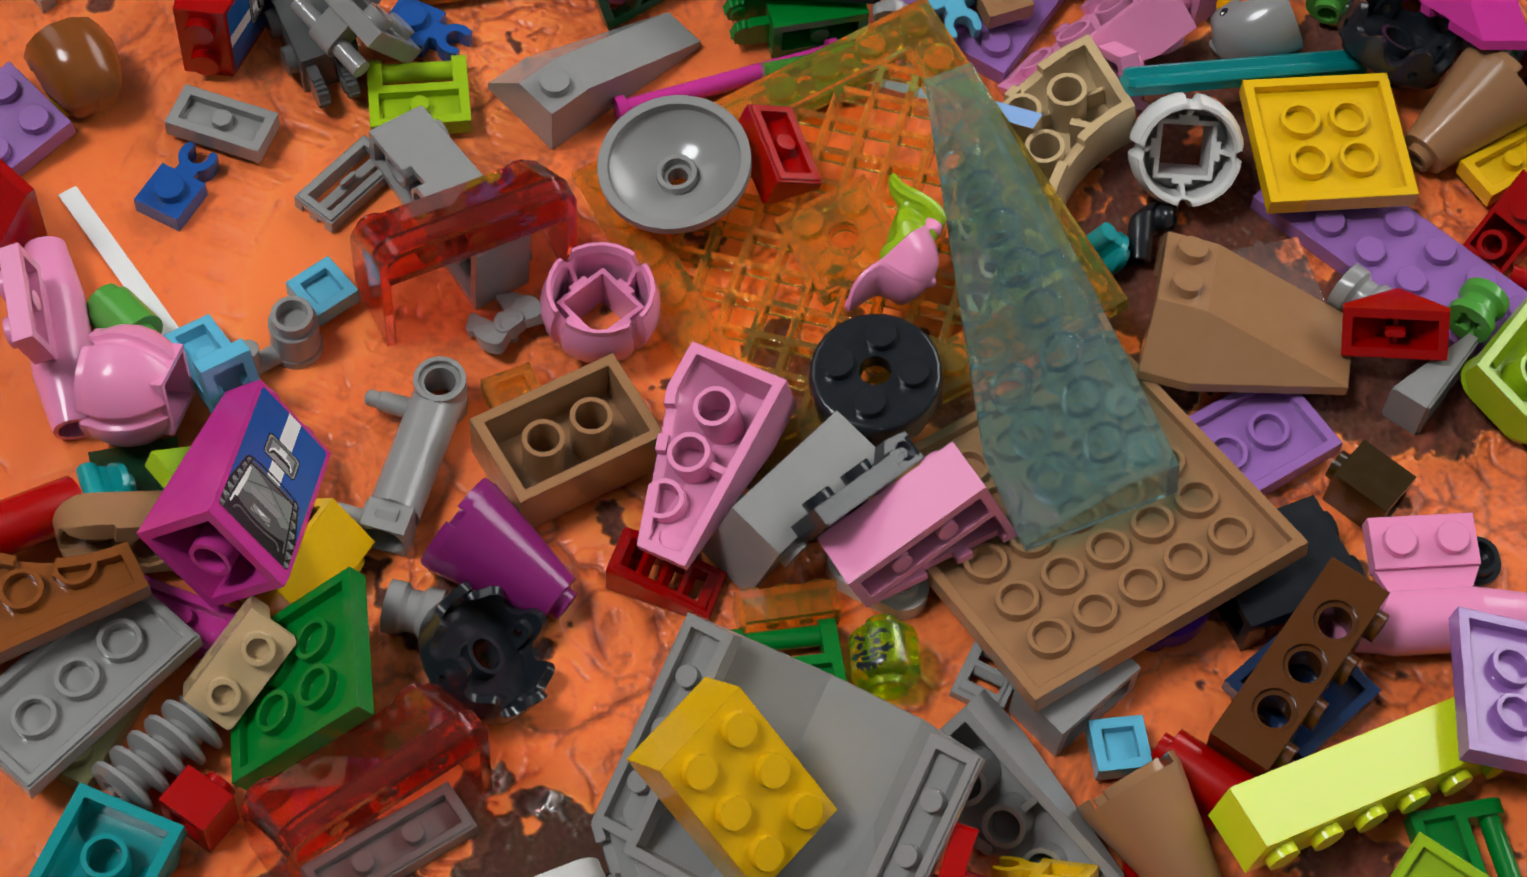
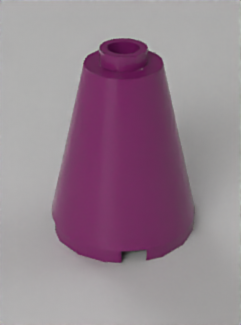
M483 478L457 506L460 510L449 523L446 521L421 558L422 565L429 572L458 585L468 580L473 591L489 586H499L503 589L506 600L513 607L518 609L537 608L545 614L546 618L551 614L559 620L578 594L570 588L576 578L496 483Z

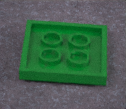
M350 566L270 617V619L295 635L296 645L231 729L232 784L248 792L374 716L365 575Z

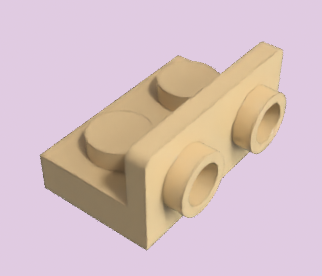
M254 595L248 597L183 683L182 700L227 730L232 729L296 645L295 635L270 619V608L268 605Z

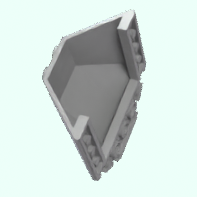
M688 612L591 820L596 844L602 845L610 874L606 877H724L627 761L631 753L704 677L740 686L838 809L776 877H932L986 759L928 721L833 674Z

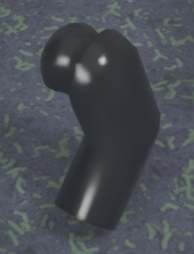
M1151 202L1131 216L1127 232L1129 238L1128 250L1130 251L1128 264L1143 266L1151 263L1152 238L1158 235L1161 230L1172 231L1177 226L1178 215L1174 205H1160L1159 202Z

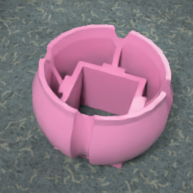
M592 242L576 246L571 249L567 262L558 258L549 271L540 296L541 318L553 342L561 345L567 355L586 363H592L611 353L614 354L618 361L630 357L634 349L642 348L648 342L658 324L660 315L659 289L647 263L639 266L634 251L621 245L607 242ZM601 302L620 318L611 327L602 330L591 329L580 319Z
M118 324L108 328H96L90 332L88 340L94 345L82 346L74 378L75 413L87 415L79 424L85 436L91 439H99L115 447L129 448L150 444L165 435H174L195 395L183 344L173 343L156 330L143 325Z

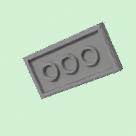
M153 595L27 652L0 676V770L33 799L202 647L201 636Z

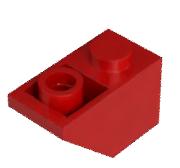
M1526 169L1519 173L1463 243L1465 248L1504 276L1512 270L1514 264L1518 265L1527 256Z

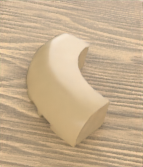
M1089 34L1060 48L1039 62L1037 70L1018 87L1013 84L1004 93V101L1002 103L1043 114L1035 127L1031 129L986 116L969 144V153L962 169L958 170L951 199L949 244L954 276L962 302L981 338L990 341L1008 340L1028 333L1070 313L1069 281L1060 265L1055 250L1056 231L1061 214L1068 199L1083 178L1104 158L1132 142L1129 136L1136 122L1135 104L1123 89L1119 79Z

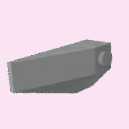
M667 12L526 57L490 81L488 89L546 145L554 150L613 109L612 97L622 94L625 98L630 97L699 49L701 41Z
M985 689L940 729L986 759L957 821L979 829L974 844L975 849L987 856H990L992 853L999 858L1001 856H1014L1035 863H1039L1042 858L1095 864L1099 865V877H1124L1122 870L1093 829L1082 819L1076 809V805L1023 730Z

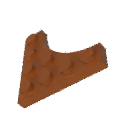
M125 541L110 548L84 555L56 558L55 563L18 561L14 555L0 553V664L153 596L128 542Z

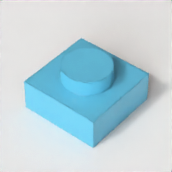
M329 256L285 282L289 296L302 297L311 304L317 313L319 327L360 302L357 287Z
M1143 715L1087 721L1085 734L1095 780L1123 778L1152 761Z

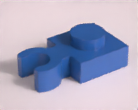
M398 0L388 14L390 15L391 12L396 13L414 30L410 38L422 50L418 55L420 58H423L428 50L432 49L437 51L442 61L451 60V55H460V49L450 46V44L460 43L467 47L472 45V31L468 27L461 24L447 25L446 12L419 0Z
M188 142L183 145L178 153L179 164L174 169L162 163L134 198L136 211L180 232L208 196L206 183L204 182L213 179L219 171L217 154L212 152L204 162L193 163L197 157L195 144Z

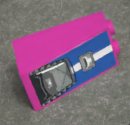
M261 379L228 390L221 397L136 535L211 608L284 587L295 562L331 452L315 437L313 431L304 425L285 406L279 396L267 387Z

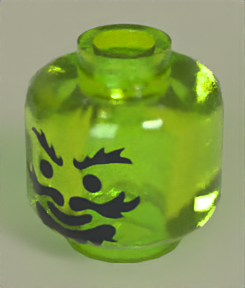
M878 614L869 617L865 624L857 627L849 636L850 675L855 686L885 701H892L906 696L910 689L920 681L923 670L920 640L917 631L911 625L898 621L897 617L893 615Z

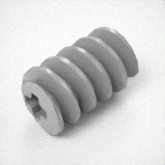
M180 695L179 700L181 703L167 699L162 704L163 718L150 714L144 720V728L147 734L139 730H132L126 736L130 750L123 746L115 745L109 751L112 765L104 761L94 763L91 767L92 775L105 793L151 811L155 806L148 793L150 789L154 788L163 794L170 786L165 776L170 772L178 777L186 768L183 763L186 757L203 765L206 762L200 747L203 742L218 750L224 744L208 717L182 700L183 696Z

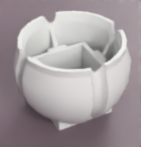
M1183 92L1161 97L1150 104L1139 115L1131 129L1129 138L1135 142L1134 148L1128 151V161L1132 174L1145 192L1164 204L1178 206L1180 200H1183L1188 207H1195L1212 202L1227 191L1240 171L1242 161L1237 158V153L1243 151L1244 147L1240 126L1226 107L1205 94L1196 93L1191 99L1186 98ZM1163 123L1203 126L1199 165L1159 163Z

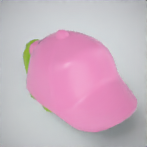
M892 173L888 178V188L898 210L891 224L887 243L880 251L879 261L864 270L854 282L849 297L844 304L848 312L875 296L896 304L906 305L919 296L926 288H932L936 285L935 274L939 265V256L935 241L945 226L946 216L944 210L931 197L903 183L895 173Z

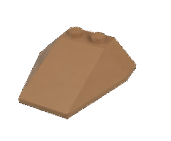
M1169 231L1161 236L1153 275L1158 277L1153 311L1141 345L1137 379L1184 391L1346 394L1349 384L1351 356H1341L1343 312L1220 244L1205 241L1195 236H1185Z

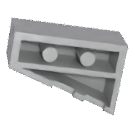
M838 411L834 412L730 509L702 552L720 570L726 572L727 577L749 596L780 564L787 568L809 545L808 543L801 542L791 528L792 525L808 514L802 504L828 485L834 493L844 488L846 485L840 477L866 458L872 465L874 463L875 446Z

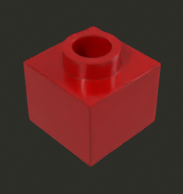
M189 764L158 799L164 818L185 826L188 833L186 837L209 853L240 819L233 787L218 774L209 771L206 775H203Z

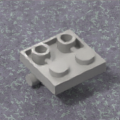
M293 0L290 8L309 28L308 35L328 57H336L355 78L363 75L369 68V63L351 45L357 36L367 47L403 63H411L422 51L410 38L414 33L410 25L394 12L388 15L379 5L381 0H324L329 7L323 13L310 0Z

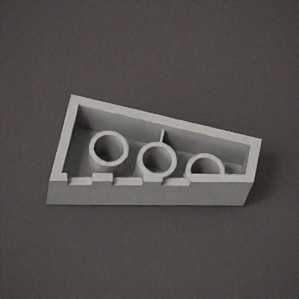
M421 105L369 131L371 161L381 171L387 184L475 310L496 300L495 296L497 294L509 293L529 282V261L532 260L530 249L531 230L450 138L446 127L439 119L434 120Z

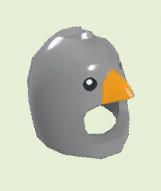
M1289 0L1216 1V10L1210 17L1212 39L1209 41V46L1218 59L1299 53L1304 49L1299 26Z

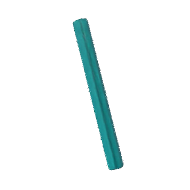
M1343 49L1126 67L1123 70L1119 81L1130 97L1240 88L1242 80L1366 74L1367 68Z

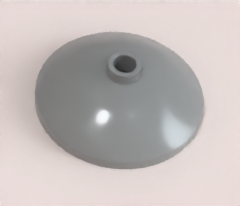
M671 95L655 98L637 105L626 112L613 124L606 134L600 147L597 161L600 187L613 211L637 228L660 234H680L695 231L722 218L742 197L749 183L752 171V155L749 141L738 120L722 106L704 98L688 95ZM682 178L687 180L680 185L671 184L676 179Z

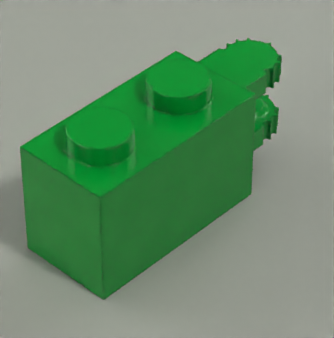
M727 0L724 6H722L728 21H738L733 23L734 25L729 30L735 45H752L767 42L771 58L823 46L824 40L834 37L837 38L841 47L863 44L862 39L867 34L869 11L866 3L808 0Z

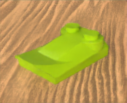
M1527 296L1482 351L1467 361L1461 370V383L1469 398L1505 436L1513 442L1527 444Z

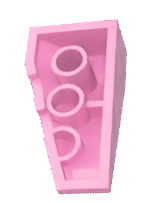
M1087 0L1080 6L1084 13L1082 18L1072 24H1061L1053 32L1057 42L1051 47H1044L1032 52L997 88L1004 95L1013 84L1018 87L1037 70L1039 62L1060 48L1087 34L1091 36L1097 46L1117 41L1138 51V54L1144 61L1177 50L1183 45L1184 37L1196 29L1197 26L1182 0Z
M693 341L666 388L664 399L666 409L662 431L657 436L655 446L657 457L652 482L648 484L637 541L639 550L685 570L690 567L730 509L773 452L797 407L786 379Z

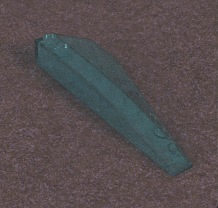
M970 62L924 79L983 459L1024 550L1027 551L1178 493L1180 465L1064 230L973 64Z

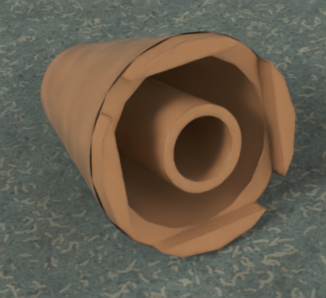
M1473 44L1464 49L1404 138L1411 165L1421 172L1439 173L1526 125L1527 86L1517 75L1523 68L1520 63L1504 50H1480L1476 46L1473 47Z
M1173 749L1165 753L1160 759L1158 757L1104 789L1102 795L1093 799L1097 809L1094 808L1090 800L1076 808L1082 819L1139 877H1222L1181 760Z

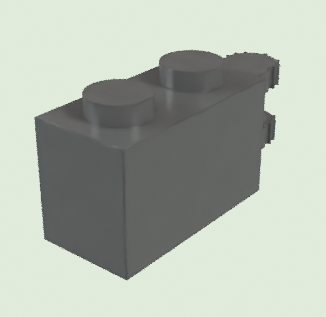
M268 0L269 9L262 12L271 39L280 38L283 47H280V55L286 72L289 76L297 74L304 91H311L318 107L321 109L330 106L331 94L327 85L340 81L343 92L346 93L349 99L360 96L361 92L357 78L336 57H328L308 35L309 28L290 8L293 0ZM310 0L322 13L329 7L324 0ZM354 39L351 45L358 51V43Z

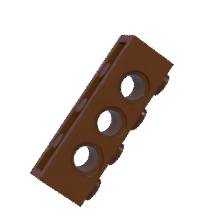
M1332 556L1211 730L1207 745L1255 776H1260L1291 763L1300 749L1292 742L1301 728L1304 726L1313 731L1330 705L1328 701L1323 699L1327 690L1333 682L1341 687L1344 686L1360 661V658L1353 655L1362 639L1365 638L1373 643L1388 621L1390 615L1384 612L1383 608L1390 592ZM1323 621H1335L1343 626L1346 636L1340 639L1329 638L1321 632L1318 624ZM1294 664L1307 665L1315 672L1317 679L1310 683L1298 682L1290 675L1288 668ZM1263 708H1275L1284 715L1287 723L1278 728L1268 727L1260 721L1257 712Z

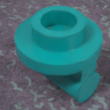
M1104 222L1070 247L1069 254L1074 262L1078 264L1083 263L1089 267L1090 272L1097 278H1103L1108 274L1115 275L1122 270L1129 259V238L1122 232H1117L1112 224Z
M86 462L79 465L76 469V475L83 494L136 491L135 479L133 475L128 473L127 468L122 463H109L107 466H97L93 462Z

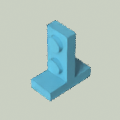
M209 314L163 335L173 343L183 344L194 390L208 407L210 414L226 391L260 379L251 351L242 338L231 343Z

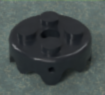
M1350 0L1339 16L1337 24L1343 49L1373 73H1387L1391 88L1402 90L1404 87L1411 89L1435 87L1444 79L1454 65V58L1464 39L1449 29L1443 33L1438 24V16L1428 17L1420 11L1412 12L1406 10L1402 6L1403 0Z
M865 314L850 318L836 325L823 336L815 348L809 364V390L818 418L822 424L834 412L838 411L870 443L877 447L884 440L904 431L908 434L909 438L916 437L924 429L936 409L941 408L943 400L942 363L938 350L929 336L916 325L903 318L887 314ZM872 366L883 367L891 374L886 382L879 385L868 384L860 376L864 370Z
M468 580L460 584L427 612L420 625L418 636L419 656L433 691L459 714L475 722L488 725L506 724L522 716L548 696L544 690L555 671L553 663L541 659L538 649L539 642L547 630L548 620L545 614L537 608L518 609L513 607L506 600L505 593L499 586H489L473 591ZM473 650L477 651V655H478L480 661H481L487 668L483 667V666L476 660V658H475V656H474V654H473Z

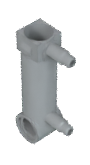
M436 356L428 358L418 365L414 371V389L411 397L373 389L368 390L365 394L364 403L367 406L377 408L381 412L402 417L372 495L366 500L364 507L360 508L338 502L375 541L371 548L403 557L407 556L417 530L416 525L419 523L455 427L467 414L468 392L466 374L458 361L449 357ZM438 390L449 391V393L444 395L432 394L434 391Z

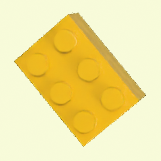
M704 677L627 758V761L724 877H776L838 810L740 686L709 677Z

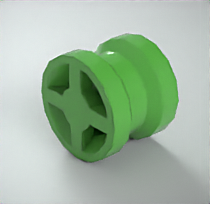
M1473 277L1466 280L1458 292L1459 298L1451 301L1447 306L1451 308L1449 329L1460 338L1470 333L1478 338V343L1488 340L1496 327L1495 322L1503 319L1510 307L1509 298L1505 291L1488 279Z

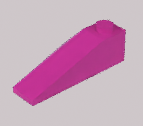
M1418 0L1421 2L1420 12L1428 17L1438 15L1449 19L1448 29L1480 50H1527V26L1518 0Z

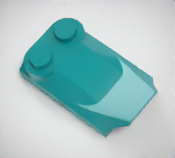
M79 783L28 877H169L178 867L181 857L180 847L188 833L185 826L88 785Z

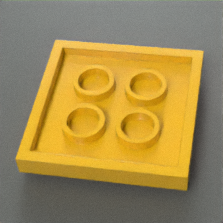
M1387 73L1242 80L1239 96L1267 214L1415 205L1419 192Z

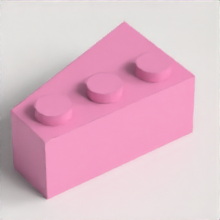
M952 441L941 450L928 454L917 467L896 482L882 487L868 502L851 514L844 515L833 523L827 531L817 537V540L848 586L864 606L868 608L928 579L925 570L953 557L957 564L973 558V551L970 548L997 535L1004 543L1017 537L1018 534L987 487Z

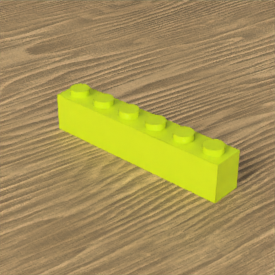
M1452 697L1230 787L1208 816L1244 873L1267 865L1270 870H1276L1294 860L1300 854V850L1312 846L1315 851H1321L1342 838L1345 834L1344 831L1356 827L1359 833L1368 831L1385 820L1389 812L1399 809L1402 814H1408L1425 804L1431 798V795L1441 791L1444 796H1450L1466 787L1473 780L1474 776L1483 773L1486 779H1489L1505 770L1459 760L1455 698Z

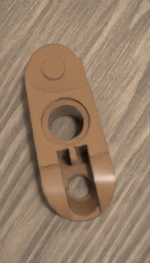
M163 490L84 493L64 501L55 510L52 520L58 548L63 557L84 555L127 541L143 574L172 571L136 535Z

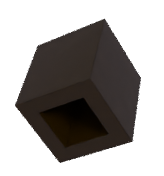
M1364 439L1351 455L1343 450L1329 466L1325 476L1331 481L1322 500L1362 528V524L1367 518L1391 517L1404 503L1416 476Z

